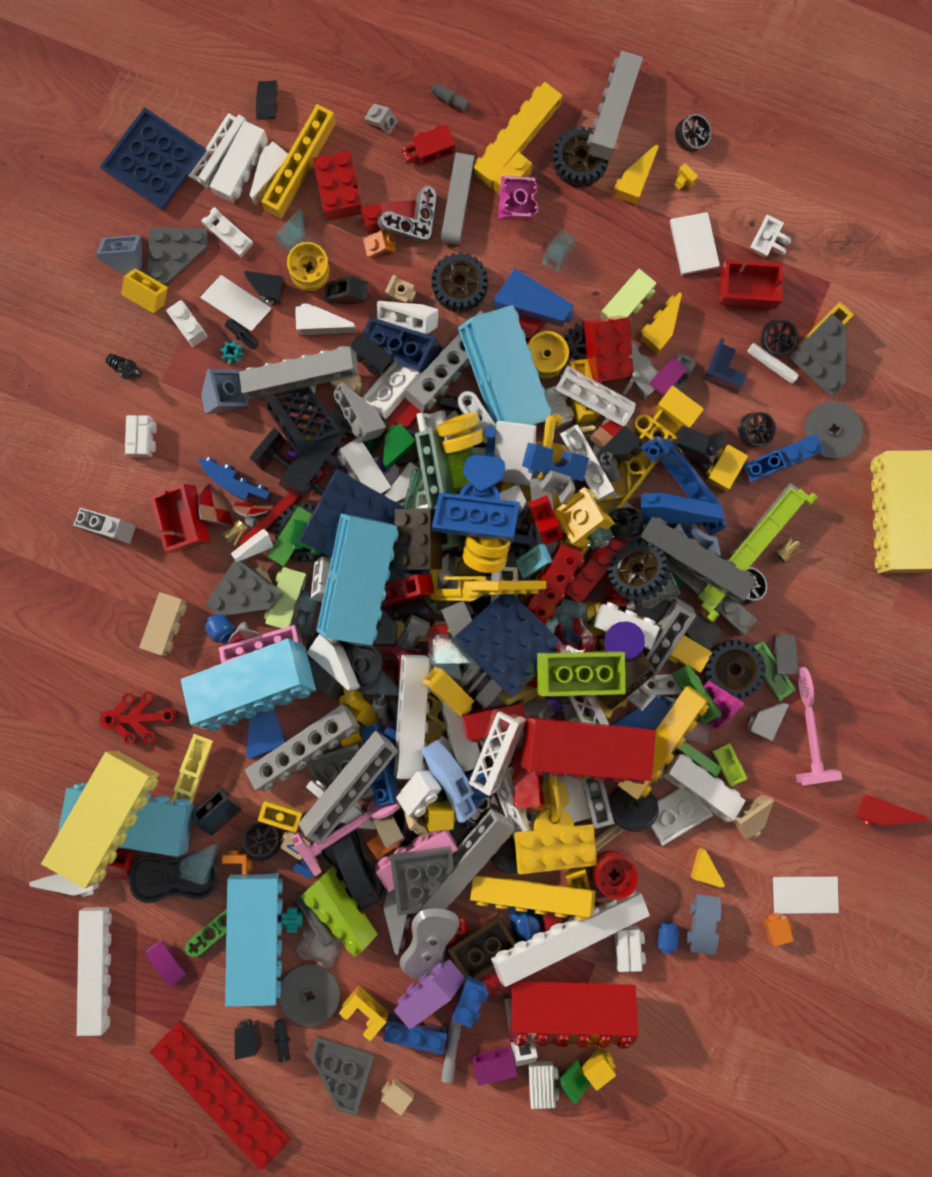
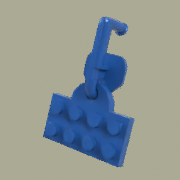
M487 427L484 431L487 437L485 455H471L465 462L464 476L470 483L462 488L459 495L439 492L432 531L514 542L520 502L500 500L499 492L494 485L504 478L505 462L501 458L494 457L496 430L494 427Z

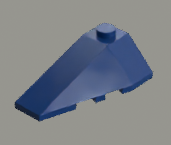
M664 493L641 494L643 525L648 524L652 517L655 519L661 518L667 524L723 522L722 505Z

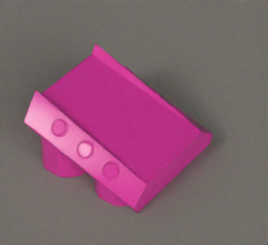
M501 176L499 220L523 222L532 220V215L538 212V204L534 200V194L537 192L536 178Z
M710 681L704 686L722 714L720 717L708 722V724L714 729L723 728L745 703Z

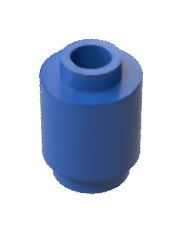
M662 922L661 927H659L658 948L661 949L662 953L673 954L674 950H678L679 929H677V924Z

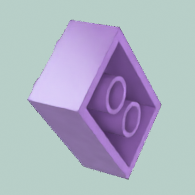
M450 959L444 964L440 962L432 969L431 974L425 973L419 979L418 984L413 982L406 989L407 993L398 999L399 1005L394 1012L411 1030L449 1002L466 978Z

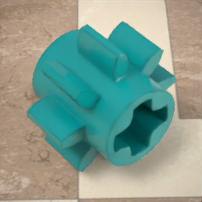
M235 340L232 343L225 342L224 349H220L225 354L221 358L223 361L228 360L230 366L236 362L240 364L239 360L241 357H245L240 352L244 348L242 345L237 346Z
M288 907L287 912H282V928H287V933H297V928H302L303 914L302 912H297L298 907Z

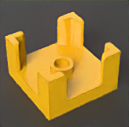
M585 487L554 511L571 543L582 548L590 543V540L585 538L597 528L601 527L607 530L615 524L611 517L603 513L596 503L599 500L596 493Z
M360 985L342 1005L343 1008L339 1012L347 1020L358 1008L365 1016L370 1018L366 1023L368 1028L363 1033V1036L369 1041L373 1039L387 1022L389 1011Z

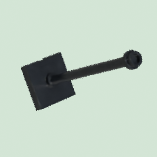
M275 428L270 431L249 457L262 471L272 459H275L287 470L292 465L290 461L278 453L287 441ZM312 479L309 483L312 485L311 489L322 496L325 489Z

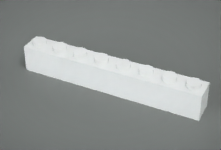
M634 890L625 899H607L604 901V904L594 906V914L592 917H587V920L575 919L574 915L563 924L553 925L549 931L537 933L526 942H518L510 950L498 952L491 960L500 982L507 987L650 915L642 894Z

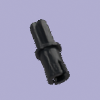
M232 318L226 321L225 327L236 336L237 340H241L250 349L255 350L259 341L248 332L246 327H243Z
M278 1019L274 1022L276 1036L274 1043L277 1046L278 1062H283L284 1053L286 1062L291 1059L289 1051L290 1037H288L286 1020Z

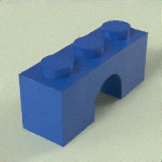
M528 442L522 466L528 468L529 473L540 475V472H543L547 476L550 470L570 476L573 483H575V480H584L589 457L563 450L561 459L554 464L552 461L554 449Z
M389 1015L383 1041L443 1054L448 1027L428 1023L427 1026L416 1025L410 1030L398 1016Z

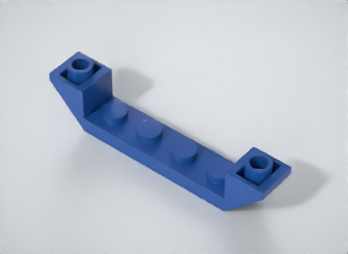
M656 436L641 445V449L652 462L659 459L690 499L720 504L719 500L674 442ZM724 515L723 522H700L710 536L727 527Z

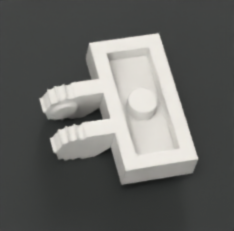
M766 215L749 250L764 258L768 256L770 250L779 255H785L786 249L774 243L775 240L784 245H790L791 243L790 237L780 233L784 222Z

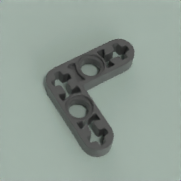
M425 186L418 191L414 219L389 211L384 212L378 218V225L381 230L417 242H424L429 239L432 234L436 203L435 190L430 186ZM424 193H427V196L429 197L428 200H426L427 197L424 195ZM421 209H423V210H425V211L427 212V214H428V218H427V219H424V218L421 216V214H420ZM388 218V222H391V224L387 225V221L384 219ZM402 222H405L408 225V232L402 230ZM422 229V232L425 233V235L422 236V233L418 230Z

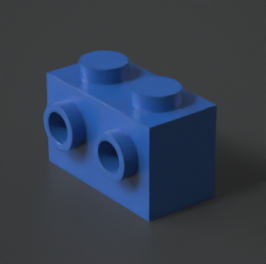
M467 975L453 1009L451 1020L469 1028L472 1027L473 1022H478L481 1011L478 1009L481 1003L485 1004L489 994L486 991L487 983Z

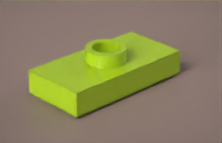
M730 743L711 751L730 788L748 779Z

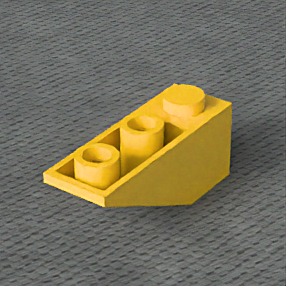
M680 292L676 297L672 295L665 304L667 307L663 311L660 309L653 317L655 321L651 325L647 324L640 332L642 333L640 341L657 355L673 335L682 296Z

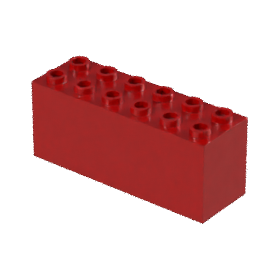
M525 717L527 721L524 726L521 767L527 769L526 772L544 776V772H546V774H552L555 777H564L566 774L577 779H585L586 775V777L605 781L606 777V779H611L614 782H625L626 780L636 784L652 781L656 740L655 730Z
M517 981L511 985L510 1042H514L516 1046L535 1043V1046L543 1047L547 1046V1043L556 1044L557 1047H567L568 1044H576V1047L586 1048L589 1045H597L598 1048H609V1045H617L620 1049H628L639 1036L636 985Z

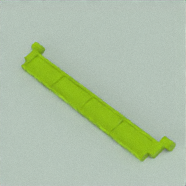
M790 487L729 560L735 563V567L741 571L747 570L804 501L808 505H812L818 498L817 495L814 493L807 495L801 489H798L796 492ZM708 584L698 598L703 602L701 607L709 613L707 619L713 623L719 616V613L714 609L725 597V594Z

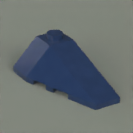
M370 317L363 331L364 335L400 365L417 372L426 370L443 349L434 336Z

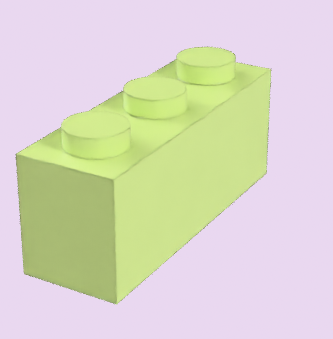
M638 269L602 310L600 318L604 319L619 315L630 317L633 313L637 314L643 307L641 303L645 299L649 300L656 292L654 290L656 282L642 270Z
M283 567L282 571L278 572L276 582H278L277 588L283 594L273 609L266 610L264 615L265 624L281 629L293 625L308 578L307 574Z

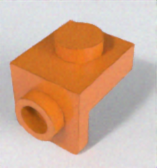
M381 230L363 239L366 254L369 258H374L386 251L390 253L396 252L394 237Z
M379 833L364 843L375 860L380 859L393 848L399 847L397 843L388 849L385 848Z
M239 849L228 850V853L222 855V864H242V876H246L253 869V858H250L248 853H240Z

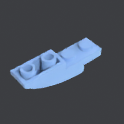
M438 740L421 749L433 777L440 784L439 786H443L458 822H465L476 814L477 810L471 799V796L475 793L464 772Z

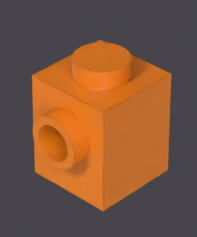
M777 912L769 914L768 918L763 919L769 943L774 947L794 942L791 933L793 925L786 916Z

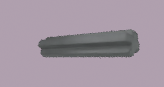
M299 895L295 899V903L324 947L330 946L333 943L332 936L323 922L319 920L318 916L305 904L304 900L300 897L301 895Z

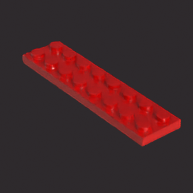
M181 1020L149 1051L260 1171L291 1141L292 1138Z

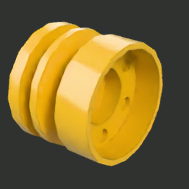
M312 242L297 244L290 250L287 257V266L293 283L304 291L321 289L329 278V264L325 251L319 245ZM309 267H312L313 270H310V272L307 273L306 270H308Z

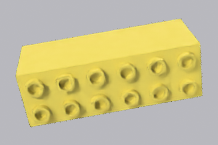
M932 450L885 451L873 458L871 462V472H873L874 476L871 484L872 491L874 492L872 508L875 511L873 528L876 530L874 548L877 549L875 567L878 569V574L932 571Z
M118 750L105 752L41 864L84 889L92 885L94 886L98 882L100 883L107 874V871H105L107 865L112 864L117 856L115 851L118 846H122L128 835L126 832L128 828H132L138 819L136 814L148 802L147 795L149 791H153L157 786L159 773Z

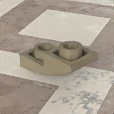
M393 814L381 819L372 818L385 848L388 849L405 839Z

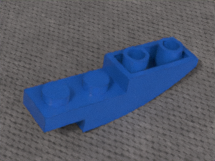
M814 434L743 464V467L751 483L801 463L806 459L823 453L824 450L817 434Z
M199 458L198 462L204 471L230 494L248 503L251 496L270 502L272 494L268 492L269 488L259 484L257 487L252 486L250 481L243 478L238 480L239 474L235 471V467L224 464V466L217 464L218 461L212 458Z
M380 723L360 729L363 744L366 743L375 731L383 735ZM393 758L371 784L377 807L395 802L396 776L394 775Z

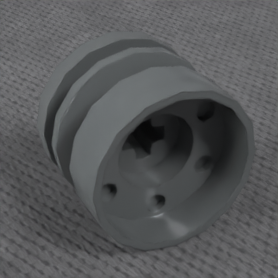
M475 661L463 674L459 684L462 689L468 682L472 684L466 691L468 694L477 688L479 692L475 700L485 708L503 690Z

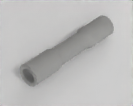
M451 1020L441 1081L445 1083H453L457 1045L462 1025L455 1021L451 1022Z

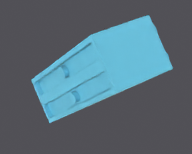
M507 306L472 317L458 327L486 409L494 423L505 421L535 426L545 422L547 417L552 414V409L546 401L545 389L539 381V372L532 361V352L526 344L525 332L521 329L519 315L514 306Z
M341 513L317 626V632L323 637L372 646L373 641L377 638V621L380 620L382 614L380 609L381 601H384L386 590L384 589L385 582L389 580L390 570H388L389 563L392 562L394 557L393 544L398 538L397 526Z
M289 638L181 679L190 725L199 727V729H207L210 732L220 730L221 726L226 724H236L239 719L255 717L258 712L271 711L274 709V706L290 704L293 699L309 697L310 693L316 691L305 646Z
M87 783L74 784V787L66 788L58 834ZM148 793V802L143 809H139L136 814L138 816L136 823L132 828H128L126 832L128 835L122 846L119 845L118 847L176 857L186 853L193 822L191 813L195 810L196 804H190V800L181 798L171 801V797L163 795L151 797V794Z
M256 873L246 876L230 874L228 878L225 1007L276 1005V1000L280 999L281 981H277V978L281 977L282 960H278V957H281L282 940H278V936H281L282 919H278V915L282 914V899H279V894H282L283 879H279V873Z

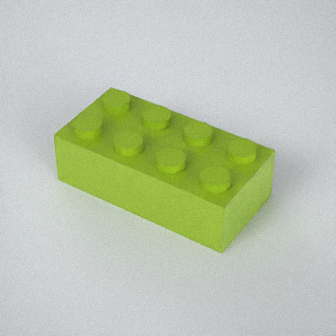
M625 652L537 653L538 695L626 694Z

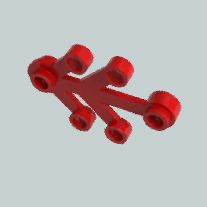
M144 692L141 700L128 715H120L128 705L133 704L135 701V696L132 693H125L121 698L122 701L114 710H106L101 714L100 724L107 730L114 729L123 737L124 743L133 744L136 742L137 736L132 732H128L120 724L129 723L143 736V740L146 743H153L156 740L155 732L149 731L140 722L162 720L166 724H172L177 721L178 712L173 708H166L161 713L140 714L155 699V695L152 692ZM147 694L151 695L150 701H146L145 696ZM127 695L131 696L129 703L125 700ZM168 712L172 715L170 720L165 717ZM108 716L112 717L110 724L106 720ZM149 733L153 736L151 741L147 740ZM128 735H132L133 740L131 742L127 740Z

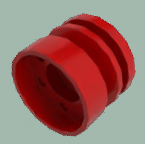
M607 850L596 856L597 865L590 867L591 879L596 887L609 899L620 900L630 896L637 888L639 880L634 864L619 851Z

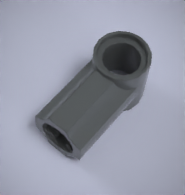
M411 614L405 623L404 631L396 642V647L412 652L419 639L425 637L430 622Z

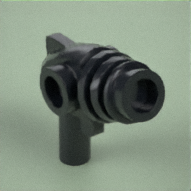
M112 353L107 356L106 364L115 372H120V376L123 379H139L142 376V372L136 367L137 363L133 360L125 359Z
M525 502L518 517L515 534L526 535L530 528V524L526 520L530 512L528 502Z

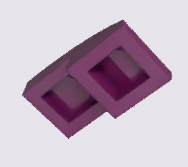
M673 357L648 385L664 397L672 385H675L688 369Z
M162 939L145 951L154 968L169 986H172L186 975L185 968L176 960L174 952Z

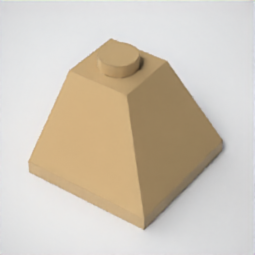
M761 795L743 807L733 823L744 838L754 839L761 834L760 830L765 827L774 803L771 797Z

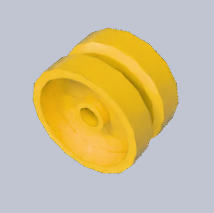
M544 331L537 333L531 338L527 346L532 352L534 366L538 369V378L543 380L555 378L561 373L568 360L569 348L567 342L561 335L555 332Z
M477 412L466 413L436 425L439 436H450L442 442L445 453L464 450L486 440L483 429L474 428L480 423Z
M473 536L466 537L463 560L470 568L484 573H494L501 571L505 567L511 541Z

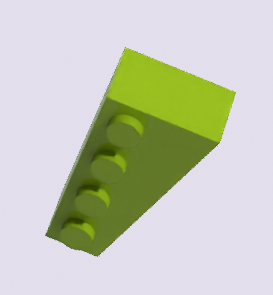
M333 866L300 897L318 916L319 920L339 939L346 950L355 957L378 934L365 914L358 911V903L354 898L349 897L345 891L347 886L343 880H338L335 875L337 871Z

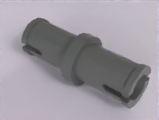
M437 82L431 90L432 95L441 98L447 105L451 104L463 112L466 111L469 105V100L457 95L453 89L449 90Z

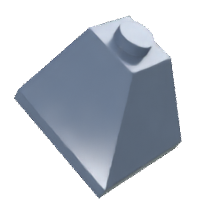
M141 235L102 238L96 256L120 274H128L135 268L141 271L143 265Z
M207 370L201 393L205 414H224L250 407L249 400L241 392L239 374L241 370Z

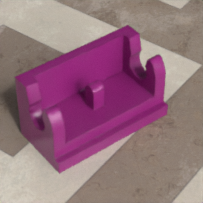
M511 1046L472 1055L478 1086L517 1077Z

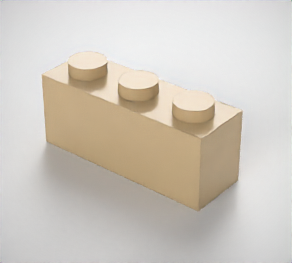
M159 592L139 648L161 656H167V653L171 652L173 636L178 633L180 628L178 622L180 617L185 614L187 608L185 600Z

